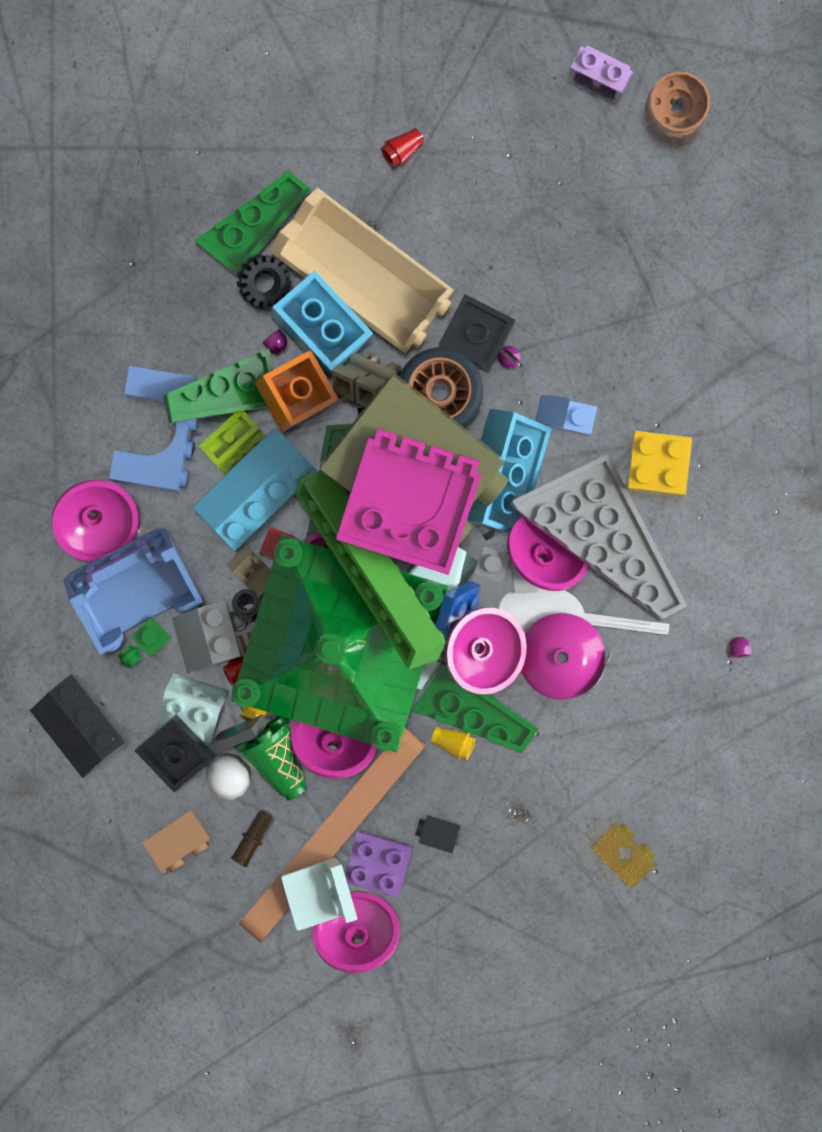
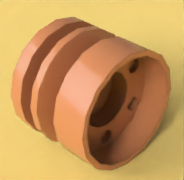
M673 72L665 75L655 84L646 100L645 113L649 124L657 133L666 137L681 138L689 135L705 120L710 109V95L706 85L693 74ZM678 101L681 103L680 110L674 113L671 111L672 104Z

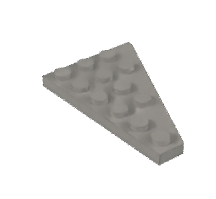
M609 454L510 502L514 510L658 620H662L688 607Z

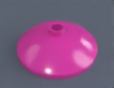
M102 479L86 480L73 485L60 496L52 513V530L57 543L66 553L83 561H94L133 540L138 527V512L130 494L118 484ZM91 510L97 511L94 516H88L87 514Z
M522 516L511 528L507 540L509 558L515 570L530 584L547 591H563L576 585L587 572L588 565Z
M482 607L466 613L452 627L446 641L445 661L451 677L459 686L472 693L492 694L503 690L516 679L524 665L527 649L525 634L518 621L503 610L493 607ZM479 643L480 649L475 652V645Z
M568 613L551 614L536 621L525 633L527 649L525 662L522 667L523 676L529 685L540 694L553 699L575 698L590 690L600 678L605 664L604 644L597 630L585 619ZM559 652L567 653L568 659L566 662L561 663L557 660Z
M294 721L292 726L291 745L295 757L307 770L321 777L340 779L353 776L368 766L376 752V747L372 744L298 721ZM333 745V746H335L337 749H336V750H330V749L328 748V746Z
M351 892L350 895L357 920L346 923L342 917H338L314 925L312 928V938L318 955L326 964L342 972L362 973L379 967L391 957L399 941V923L394 910L383 899L369 893ZM355 939L362 940V942L359 944L353 943Z

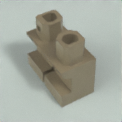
M370 351L363 356L353 353L348 365L342 366L339 364L332 370L333 390L336 394L353 402L356 400L357 404L366 407L392 372L400 376L401 366L394 362L382 366L377 354Z

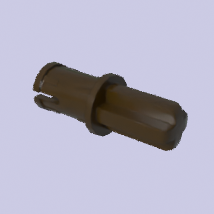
M262 810L257 813L247 832L242 833L244 837L233 856H231L232 860L247 867L258 845L262 846L261 840L273 821V817Z

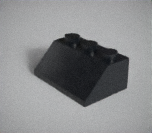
M69 675L29 710L82 778L128 743L76 675Z

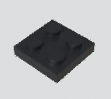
M464 294L438 346L461 352L475 365L489 372L515 323V319Z
M177 714L135 749L139 757L173 792L196 775L216 756Z

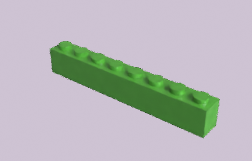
M322 470L301 475L295 492L296 497L408 670L437 661L446 643L444 636L440 630H437L429 617L428 611L422 607L416 598L413 588L407 584L400 573L399 567L387 555L336 539L349 499V494L345 488Z

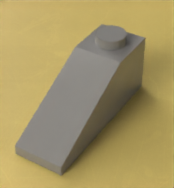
M486 546L483 548L472 578L473 582L481 585L478 593L480 601L477 608L493 607L510 561L508 554Z

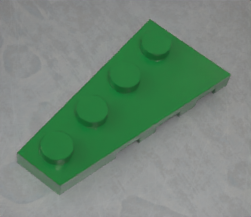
M269 349L163 395L168 422L174 423L267 408L254 382L273 370Z
M443 663L411 710L417 714L428 716L441 723L452 725L462 729V731L481 736L523 753L539 729L492 695L472 693L459 686L451 677L445 663Z

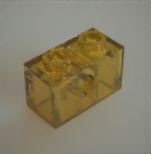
M613 823L590 848L633 889L657 865L652 860L656 855L644 843L639 847L632 840L635 834L624 823L620 826ZM621 846L625 849L631 847L632 850L629 854L632 858L630 860L625 858L619 859L621 853L618 849Z

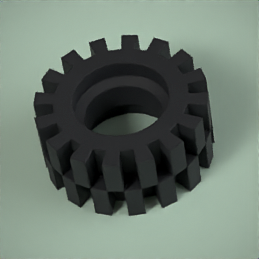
M256 255L255 258L250 257L247 259L248 262L246 264L243 263L241 265V272L237 273L239 281L236 282L237 287H240L239 293L241 296H244L247 302L262 308L273 307L290 292L288 290V286L292 285V281L289 280L291 276L290 271H287V266L277 258L268 255ZM263 270H268L274 277V285L267 292H259L254 286L256 274Z

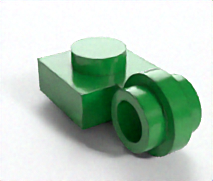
M151 617L131 635V638L138 645L135 648L131 645L127 646L118 655L121 659L119 663L123 667L127 666L130 669L142 658L139 654L142 650L151 658L172 638Z

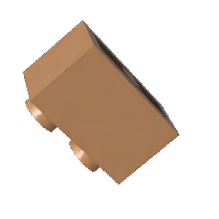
M190 810L142 844L159 870L162 872L168 869L171 873L184 864L183 857L191 852L195 857L207 849L208 845L206 842L211 837L193 810Z

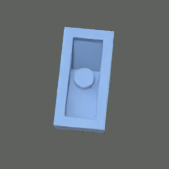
M541 395L535 421L549 427L591 436L597 407L570 401L568 397Z

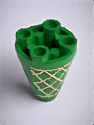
M278 716L267 724L268 726L262 730L257 738L237 745L234 749L247 765L280 796H284L288 801L301 795L306 790L300 763L292 750L291 734L288 725L282 716Z

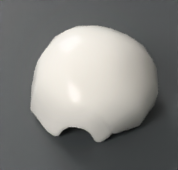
M224 753L214 757L209 766H207L206 781L211 792L217 797L233 800L242 796L249 787V770L246 763L235 754Z

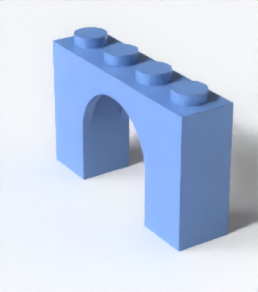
M129 366L124 394L127 398L156 402L165 406L163 395L198 380V378ZM197 419L176 422V433L173 441L164 451L158 454L146 456L114 450L109 479L113 482L179 493L180 486L185 487L187 482L188 470L184 469L185 458H191L193 442L189 441L190 430L195 431Z

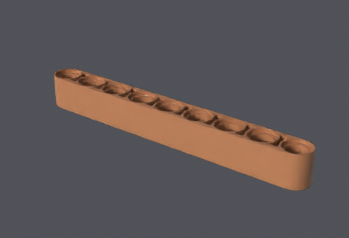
M405 728L398 752L390 750L382 752L240 921L239 925L261 943L289 910L281 875L331 859L426 745Z

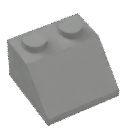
M226 601L200 607L172 618L187 673L242 657Z

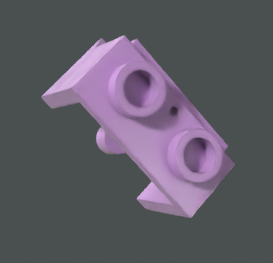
M581 46L570 68L569 76L574 78L577 72L591 78L594 85L600 86L603 84L615 90V98L620 100L634 72L630 70V66L590 46H586V48Z

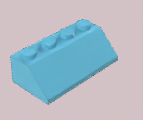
M496 409L489 410L481 441L503 457L505 463L499 472L505 475L509 481L488 507L476 499L471 506L467 521L474 525L509 535L513 525L522 517L520 513L511 507L510 502L535 489L552 428L515 412Z
M273 428L192 508L236 551L296 492L301 475L318 470L278 430Z

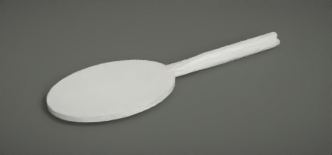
M537 587L538 591L535 593L517 595L513 589L503 597L499 606L500 610L509 613L518 621L524 634L539 619L556 613H568L579 616L593 626L668 635L669 624L584 613L581 603L565 590L547 591Z

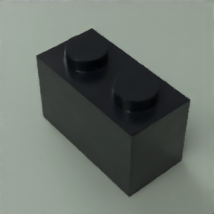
M427 814L426 820L420 818L415 836L420 837V844L453 853L461 825Z

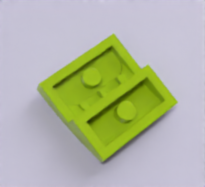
M244 411L236 412L199 445V448L226 475L266 435Z

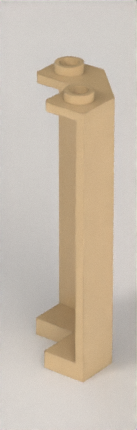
M318 187L303 201L294 219L279 232L269 250L270 253L304 278L315 270L363 323L405 354L412 346L418 348L427 336L425 330L438 314L442 316L452 303L448 299L454 289Z

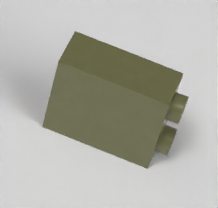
M394 372L391 373L327 455L320 468L351 492L368 437L374 439L379 428L398 434L395 446L400 447L403 436L426 443L423 455L428 456L432 445L454 452L451 464L456 465L459 455L479 460L476 472L482 475L473 503L478 499L488 507L509 481L505 475L499 472L505 463L502 456ZM466 521L459 545L473 526L469 521Z

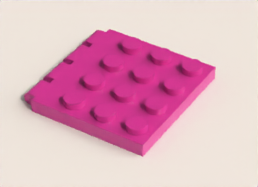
M378 428L374 439L368 437L336 539L449 575L482 475L476 472L479 460L459 455L456 465L451 464L454 452L431 445L429 454L426 456L423 455L426 443L403 436L400 447L395 446L398 434Z

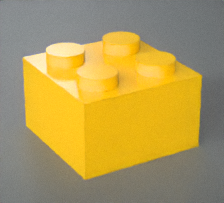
M634 431L630 451L627 491L683 498L686 495L692 437Z

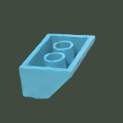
M315 270L275 304L270 315L304 353L309 350L312 351L328 378L332 375V370L339 364L343 366L352 354L356 353L373 335V332Z

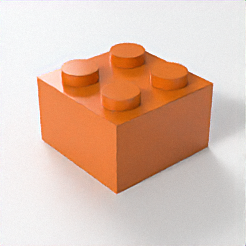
M311 350L270 371L254 382L282 433L339 401Z

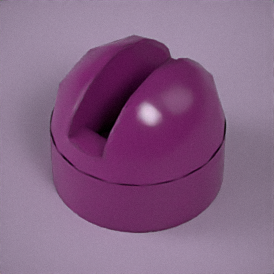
M279 328L263 340L262 343L270 352L280 353L281 349L283 350L287 346V338Z
M505 346L500 350L498 362L503 368L514 369L520 363L521 354L516 347ZM508 351L517 360L513 363L503 353Z
M739 636L733 638L728 646L729 657L752 656L749 641Z

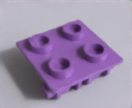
M357 831L345 874L347 883L399 897L413 846Z

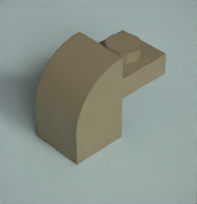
M246 545L226 566L250 590L257 593L256 596L262 600L271 569Z

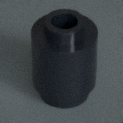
M240 590L232 599V608L236 616L241 621L247 623L256 620L261 603L260 598L256 596L257 593L253 590ZM247 604L253 605L251 609L244 610Z

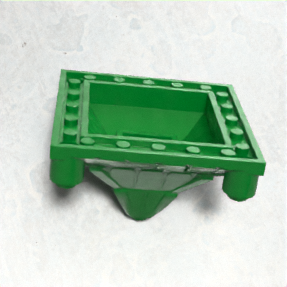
M281 534L279 543L274 549L272 568L237 682L232 688L231 701L241 707H253L372 744L381 751L390 750L397 753L424 665L408 670L331 549ZM400 571L407 584L413 588L415 596L422 607L428 611L433 624L436 625L443 598L449 585Z

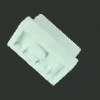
M173 673L165 689L155 731L177 714L208 747L212 742L218 716L225 702L228 690Z
M336 858L281 875V881L297 930H302L338 917H342L346 923L357 920L342 864Z

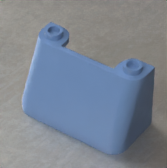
M165 528L155 529L72 571L64 579L69 601L100 655L118 649L124 639L123 632L171 607H174L178 612L183 611L186 613L196 609L199 604L203 603Z

